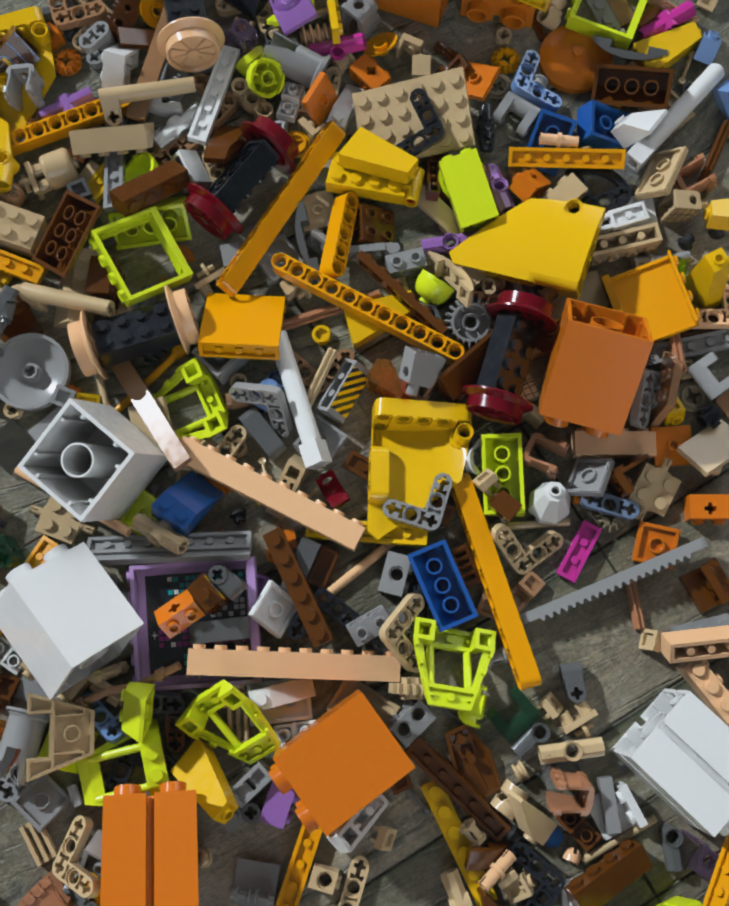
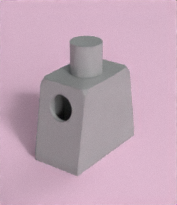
M405 346L399 377L408 383L405 393L417 396L420 386L426 388L433 387L446 359L436 353Z

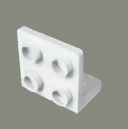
M622 781L613 784L621 831L623 832L634 825L639 828L648 825L627 784ZM599 793L595 794L590 814L603 839L607 841L620 833L610 835L605 833Z

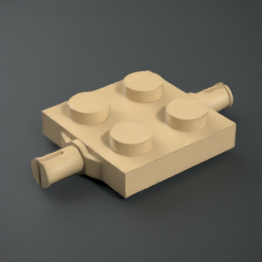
M664 458L660 468L644 462L633 483L635 491L626 497L639 505L640 512L635 518L638 521H643L647 511L664 517L682 482L668 472L673 462L669 458Z
M51 496L44 508L32 504V508L29 509L30 513L39 515V521L34 531L72 546H74L77 537L82 532L92 536L95 534V527L86 525V522H80Z

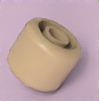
M59 148L39 157L43 174L53 190L64 188L66 184L79 179L77 168H80L78 161L76 157H71L66 148Z

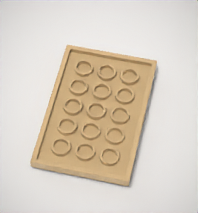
M463 67L352 94L357 128L363 127L396 146L398 143L424 129L410 101V95L414 89H423L428 94L445 128L446 135L441 142L415 156L418 159L476 146ZM420 94L416 95L417 99L415 101H418L424 107L423 96ZM430 110L425 111L423 114L425 121H429L433 117V112ZM435 128L433 130L434 133L432 135L428 136L427 133L424 135L427 137L428 141L431 142L429 137L433 135L439 137V132L441 130H437V128ZM422 137L415 140V147L421 148L424 145ZM408 143V146H409L410 148H408V149H406V150H404L403 148H401V149H402L403 151H405V152H406L407 150H409V149H410L412 152H414V149L411 147L410 143Z

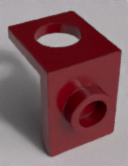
M332 469L315 479L333 510L351 500ZM332 477L329 483L322 484L325 478Z

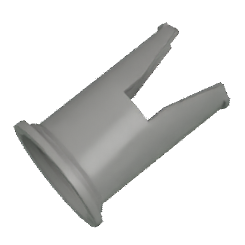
M274 30L270 45H265L260 59H274L280 63L282 73L286 77L310 88L320 71L326 72L332 55L322 56Z
M6 706L5 709L8 710L9 717L0 741V779L14 758L16 749H20L17 785L29 787V782H26V758H37L47 723H49V715H27L26 709Z

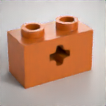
M366 53L349 66V77L364 91L391 84L389 72L382 69L377 61Z
M536 168L526 169L524 172L515 174L509 189L525 202L530 198H540L551 182Z
M689 494L683 497L685 521H692L693 525L704 524V521H712L713 525L725 524V521L729 520V494Z
M187 589L154 611L159 628L169 639L205 616L203 608Z

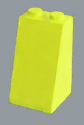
M466 148L460 151L458 155L453 156L450 154L444 156L439 161V168L460 233L479 230L482 226L498 218L499 213L477 149Z

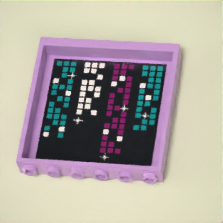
M251 556V560L174 562L129 566V570L126 572L127 582L130 583V591L127 594L128 602L131 603L132 608L144 622L143 626L130 641V644L134 647V653L131 654V664L135 666L132 682H137L153 674L155 670L161 667H168L178 661L182 669L168 675V678L161 682L156 681L152 683L155 684V691L212 687L223 679L231 685L262 683L264 681V677L202 675L199 680V675H193L190 679L189 675H186L188 648H193V644H190L189 627L169 639L159 628L154 614L155 610L185 591L188 584L203 571H206L208 574L210 568L217 564H223L234 574L242 578L248 584V587L235 602L229 599L230 601L213 615L205 612V616L197 621L249 616L250 610L259 597L256 556ZM221 569L218 571L214 570L216 573L214 577L216 579L219 577L223 579L221 575L223 571ZM249 616L250 638L200 644H206V649H214L215 645H227V649L236 650V646H249V650H257V646H262L261 626Z

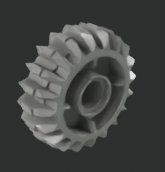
M473 296L469 308H466L456 300L455 305L457 308L450 305L449 309L453 313L446 312L445 314L450 320H444L446 324H450V327H447L448 331H452L449 337L455 336L456 339L454 341H461L463 347L465 343H468V350L471 349L472 343L475 345L493 330L491 326L495 324V321L491 322L493 317L489 316L486 312L485 307L488 302L485 301L483 305H480L481 298H478L475 303L473 302ZM473 318L476 321V326L468 328L465 325V320Z

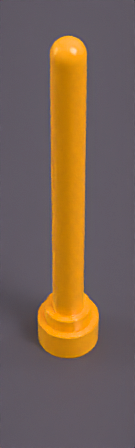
M180 345L172 347L171 355L143 380L147 387L176 360L184 359L188 355ZM129 396L125 397L115 407L119 413L132 403Z

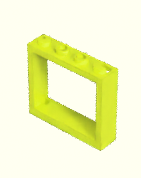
M571 0L570 4H573V7L568 8L564 19L567 20L565 28L592 38L593 36L612 39L615 41L614 46L628 50L648 0H639L626 33L577 16L576 14L582 0Z
M156 206L91 230L88 240L89 245L93 251L96 250L102 268H106L110 283L116 286L118 297L121 302H125L127 308L165 292L164 285L173 289L189 282L193 276L191 268ZM149 222L179 276L131 295L105 249L102 240Z

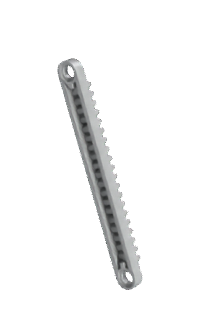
M705 536L553 600L519 615L522 624H527L536 619H539L541 622L545 621V615L548 618H552L553 613L559 615L561 610L564 612L568 611V606L572 609L576 607V603L582 605L584 600L586 602L591 601V597L596 599L599 597V594L603 596L607 594V591L609 593L613 592L614 588L619 589L622 588V585H629L630 581L632 583L636 582L637 578L639 580L643 579L645 575L650 576L653 573L659 572L660 569L664 570L668 566L671 567L676 565V563L683 562V560L690 559L691 553L705 548L709 544Z

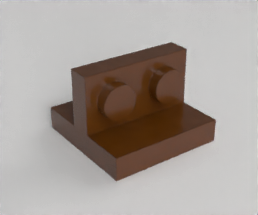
M712 558L679 577L700 614L716 605H722L729 601V579L716 558Z

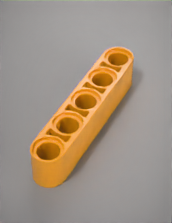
M352 191L336 197L333 201L319 267L320 272L333 279L343 276L346 270L359 206V199Z

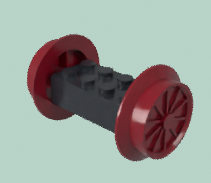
M258 116L253 123L250 121L241 123V132L248 142L247 145L207 190L195 183L187 185L190 195L183 202L185 209L199 225L218 239L226 240L231 233L241 234L243 232L242 225L233 213L240 208L241 201L247 199L252 194L254 186L259 185L265 179L264 175L267 171L276 168L283 173L291 174L296 169L294 160L299 155V149L295 141L279 124L268 117Z
M508 290L499 294L497 302L487 306V314L496 321L477 385H466L462 388V392L468 397L465 407L468 412L492 422L519 425L521 424L523 414L533 411L534 406L532 403L522 398L521 395L539 333H551L557 329V322L552 318L554 307L550 302L531 293Z

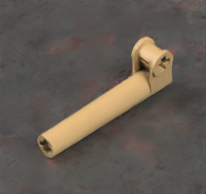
M194 76L98 89L105 121L111 126L119 125L123 119L121 104L196 92ZM112 111H114L115 115L119 116L116 121L109 117Z
M28 282L22 283L19 289L21 299L31 305L33 309L44 313L48 312V305L78 311L84 310L88 313L109 317L115 311V303L111 300Z

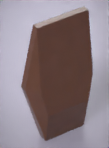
M240 126L219 127L206 145L204 163H215L216 168H222L223 164H226L240 153L245 142Z
M463 723L444 733L452 767L484 798L500 791L502 784L492 753L470 726Z

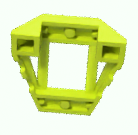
M197 357L180 365L175 370L176 373L163 383L164 386L156 394H153L154 398L164 397L183 379H185L186 384L191 386L165 396L167 404L197 391L207 417L175 430L180 439H182L183 435L188 438L193 436L199 440L211 438L228 427L229 413L215 379ZM205 427L204 430H200V431H197V432L190 433V432L195 431V430H197V429H199V428Z
M415 617L413 642L427 704L470 712L480 690L482 680L487 673L490 660L495 653L496 631L475 628L472 632L450 628L440 632L436 626V620ZM424 645L426 646V659H425ZM434 648L463 653L464 688L435 683ZM482 653L472 684L471 654Z
M224 679L195 697L175 724V726L195 740L202 738L209 742V746L213 748L219 746L229 751L228 755L250 765L279 749L281 745L277 734L257 705ZM225 705L233 711L241 707L261 733L241 743L216 711ZM208 717L212 719L228 741L205 730Z
M157 718L152 719V725L143 742L109 750L132 738L127 735L118 743H105L94 750L93 755L77 761L85 805L103 806V795H114V791L108 793L105 791L100 765L101 761L141 752L147 783L140 784L141 793L149 791L150 796H153L154 792H159L160 784L169 782Z

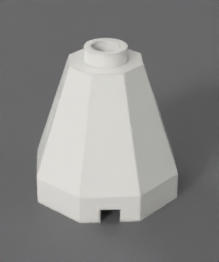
M545 482L530 492L528 511L536 517L535 519L538 523L557 525L569 515L571 497L560 482Z

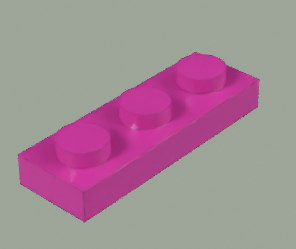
M583 520L555 574L571 583H575L602 529Z

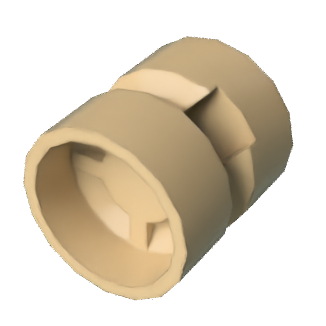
M506 779L500 787L501 793L496 794L490 804L513 821L515 816L507 791L511 789L526 801L529 795Z

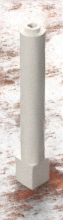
M711 63L667 110L668 113L654 131L631 147L625 155V164L638 173L650 160L653 153L720 82L725 75L724 69L720 64Z
M282 330L280 359L275 360L302 443L299 445L305 468L317 470L331 463L332 459L326 440L321 439L287 331Z

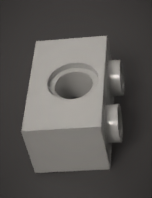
M423 247L385 255V268L389 271L390 276L393 279L404 276L408 278L419 275L423 269L427 271V261Z
M388 551L378 592L399 598L402 597V594H407L409 582H406L407 574L412 575L413 571L407 555ZM393 570H400L403 576L400 580L392 579L391 572Z

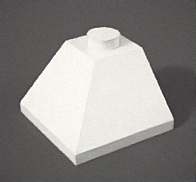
M667 109L631 113L626 117L623 115L615 121V127L610 132L625 149L650 135L668 111Z

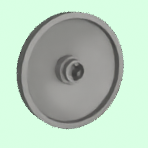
M26 333L11 338L1 346L4 350V355L0 357V399L9 406L23 411L44 409L53 404L49 401L57 384L68 387L71 378L70 360L66 351L54 339L39 333Z

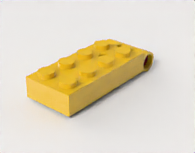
M335 151L333 153L325 182L326 192L345 194L352 191L360 198L395 203L407 207H416L418 205L425 174L423 168L418 167L419 173L416 178L411 179L408 184L344 168L339 165V152Z

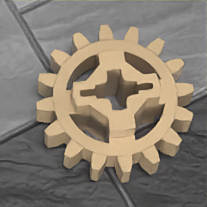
M400 676V682L388 683V693L398 694L399 698L404 700H422L424 691L421 677Z

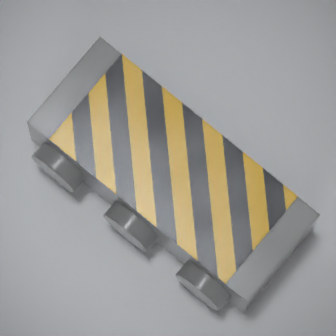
M345 358L316 409L329 419L344 423L372 373L357 360Z

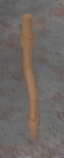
M178 661L168 667H161L155 670L153 674L137 682L150 684L156 681L161 682L167 679L168 675L182 669V666ZM128 684L107 686L87 697L82 696L76 699L73 704L88 708L91 703L99 699L121 693L122 689H125Z

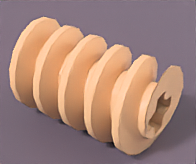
M318 23L315 25L314 30L311 24L308 25L307 30H305L304 25L300 28L301 45L305 44L307 48H309L310 44L327 41L332 37L330 26L328 28L326 23H323L322 29H320Z

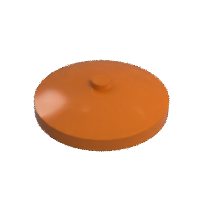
M566 25L554 29L545 37L540 47L539 69L541 74L548 79V83L559 91L569 94H583L592 91L596 63L612 64L613 55L603 50L592 37L565 28Z

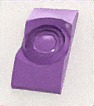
M269 0L273 13L285 36L318 17L311 0Z

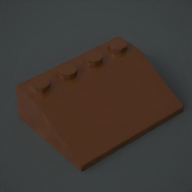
M66 190L32 260L67 279L103 207Z

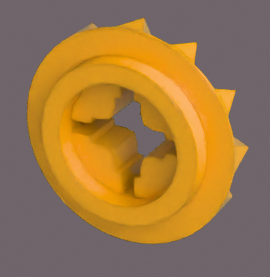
M508 45L505 48L499 47L498 50L493 52L491 57V65L499 67L502 74L515 72L521 61L519 53L515 51V48L510 49ZM503 55L506 58H509V62H506L505 60L502 61Z
M298 130L287 132L296 144H299V155L296 158H302L310 147L309 137L304 132Z

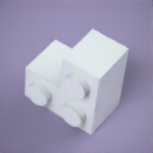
M119 43L103 50L101 55L103 68L100 74L102 88L130 85L131 71L138 67L139 49L121 48Z

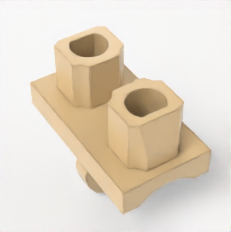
M29 161L24 162L28 178L26 174H22L21 180L17 184L23 187L26 193H31V188H33L39 200L45 199L44 194L53 189L46 179L38 180L39 177L44 176L40 163L31 165Z
M201 263L199 266L202 270L196 273L198 278L205 275L206 278L194 284L196 291L199 290L205 298L208 293H214L209 283L214 280L217 282L225 270L224 267L210 275L209 272L215 269L213 264L205 267Z
M296 271L293 275L300 276L303 272ZM285 279L279 284L288 302L295 297L299 300L304 296L308 299L312 297L310 292Z
M583 701L574 705L579 714L576 718L573 719L568 710L558 716L562 733L568 734L579 727L578 730L573 732L576 738L582 734L589 738L591 737L589 730L594 725L592 722L586 725L584 723L597 716L598 713Z

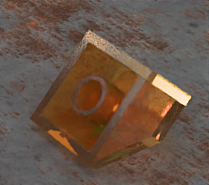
M377 358L366 376V389L380 397L402 399L403 394L393 363L387 359L381 360Z

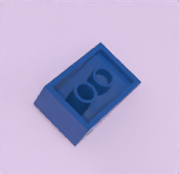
M590 100L577 109V136H579V144L582 146H592V149H624L610 131L615 127V121L623 115L626 117L630 114L596 100ZM634 144L625 148L626 151H629Z
M541 108L527 147L556 148L551 145H539L540 132L551 134L561 132L562 135L572 136L577 120ZM536 168L538 171L555 177L559 168Z
M191 471L166 489L151 505L152 516L159 521H166L172 526L174 531L187 537L223 496V493Z

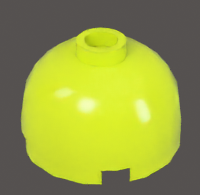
M261 58L251 63L246 73L247 86L250 91L262 98H273L276 94L278 95L285 83V74L282 73L280 63L270 58Z
M424 269L418 275L415 282L416 292L421 296L419 300L426 305H430V303L441 305L447 302L454 292L452 287Z
M480 685V690L470 712L457 710L460 721L465 725L478 729L481 728L482 724H478V720L484 717L487 695H483L484 690L488 691V686Z

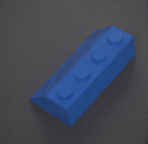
M445 539L407 555L440 632L479 616Z

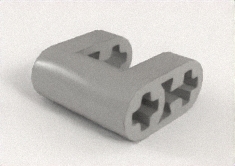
M97 21L80 36L79 45L82 51L87 54L86 59L89 66L95 70L101 69L103 63L101 62L102 53L100 54V52L115 45L116 42L109 25L104 21Z
M509 91L493 114L494 122L500 125L510 111L523 118L515 134L524 139L537 121L541 108Z
M713 351L687 368V372L710 401L729 389V376L719 382L708 368L719 359Z

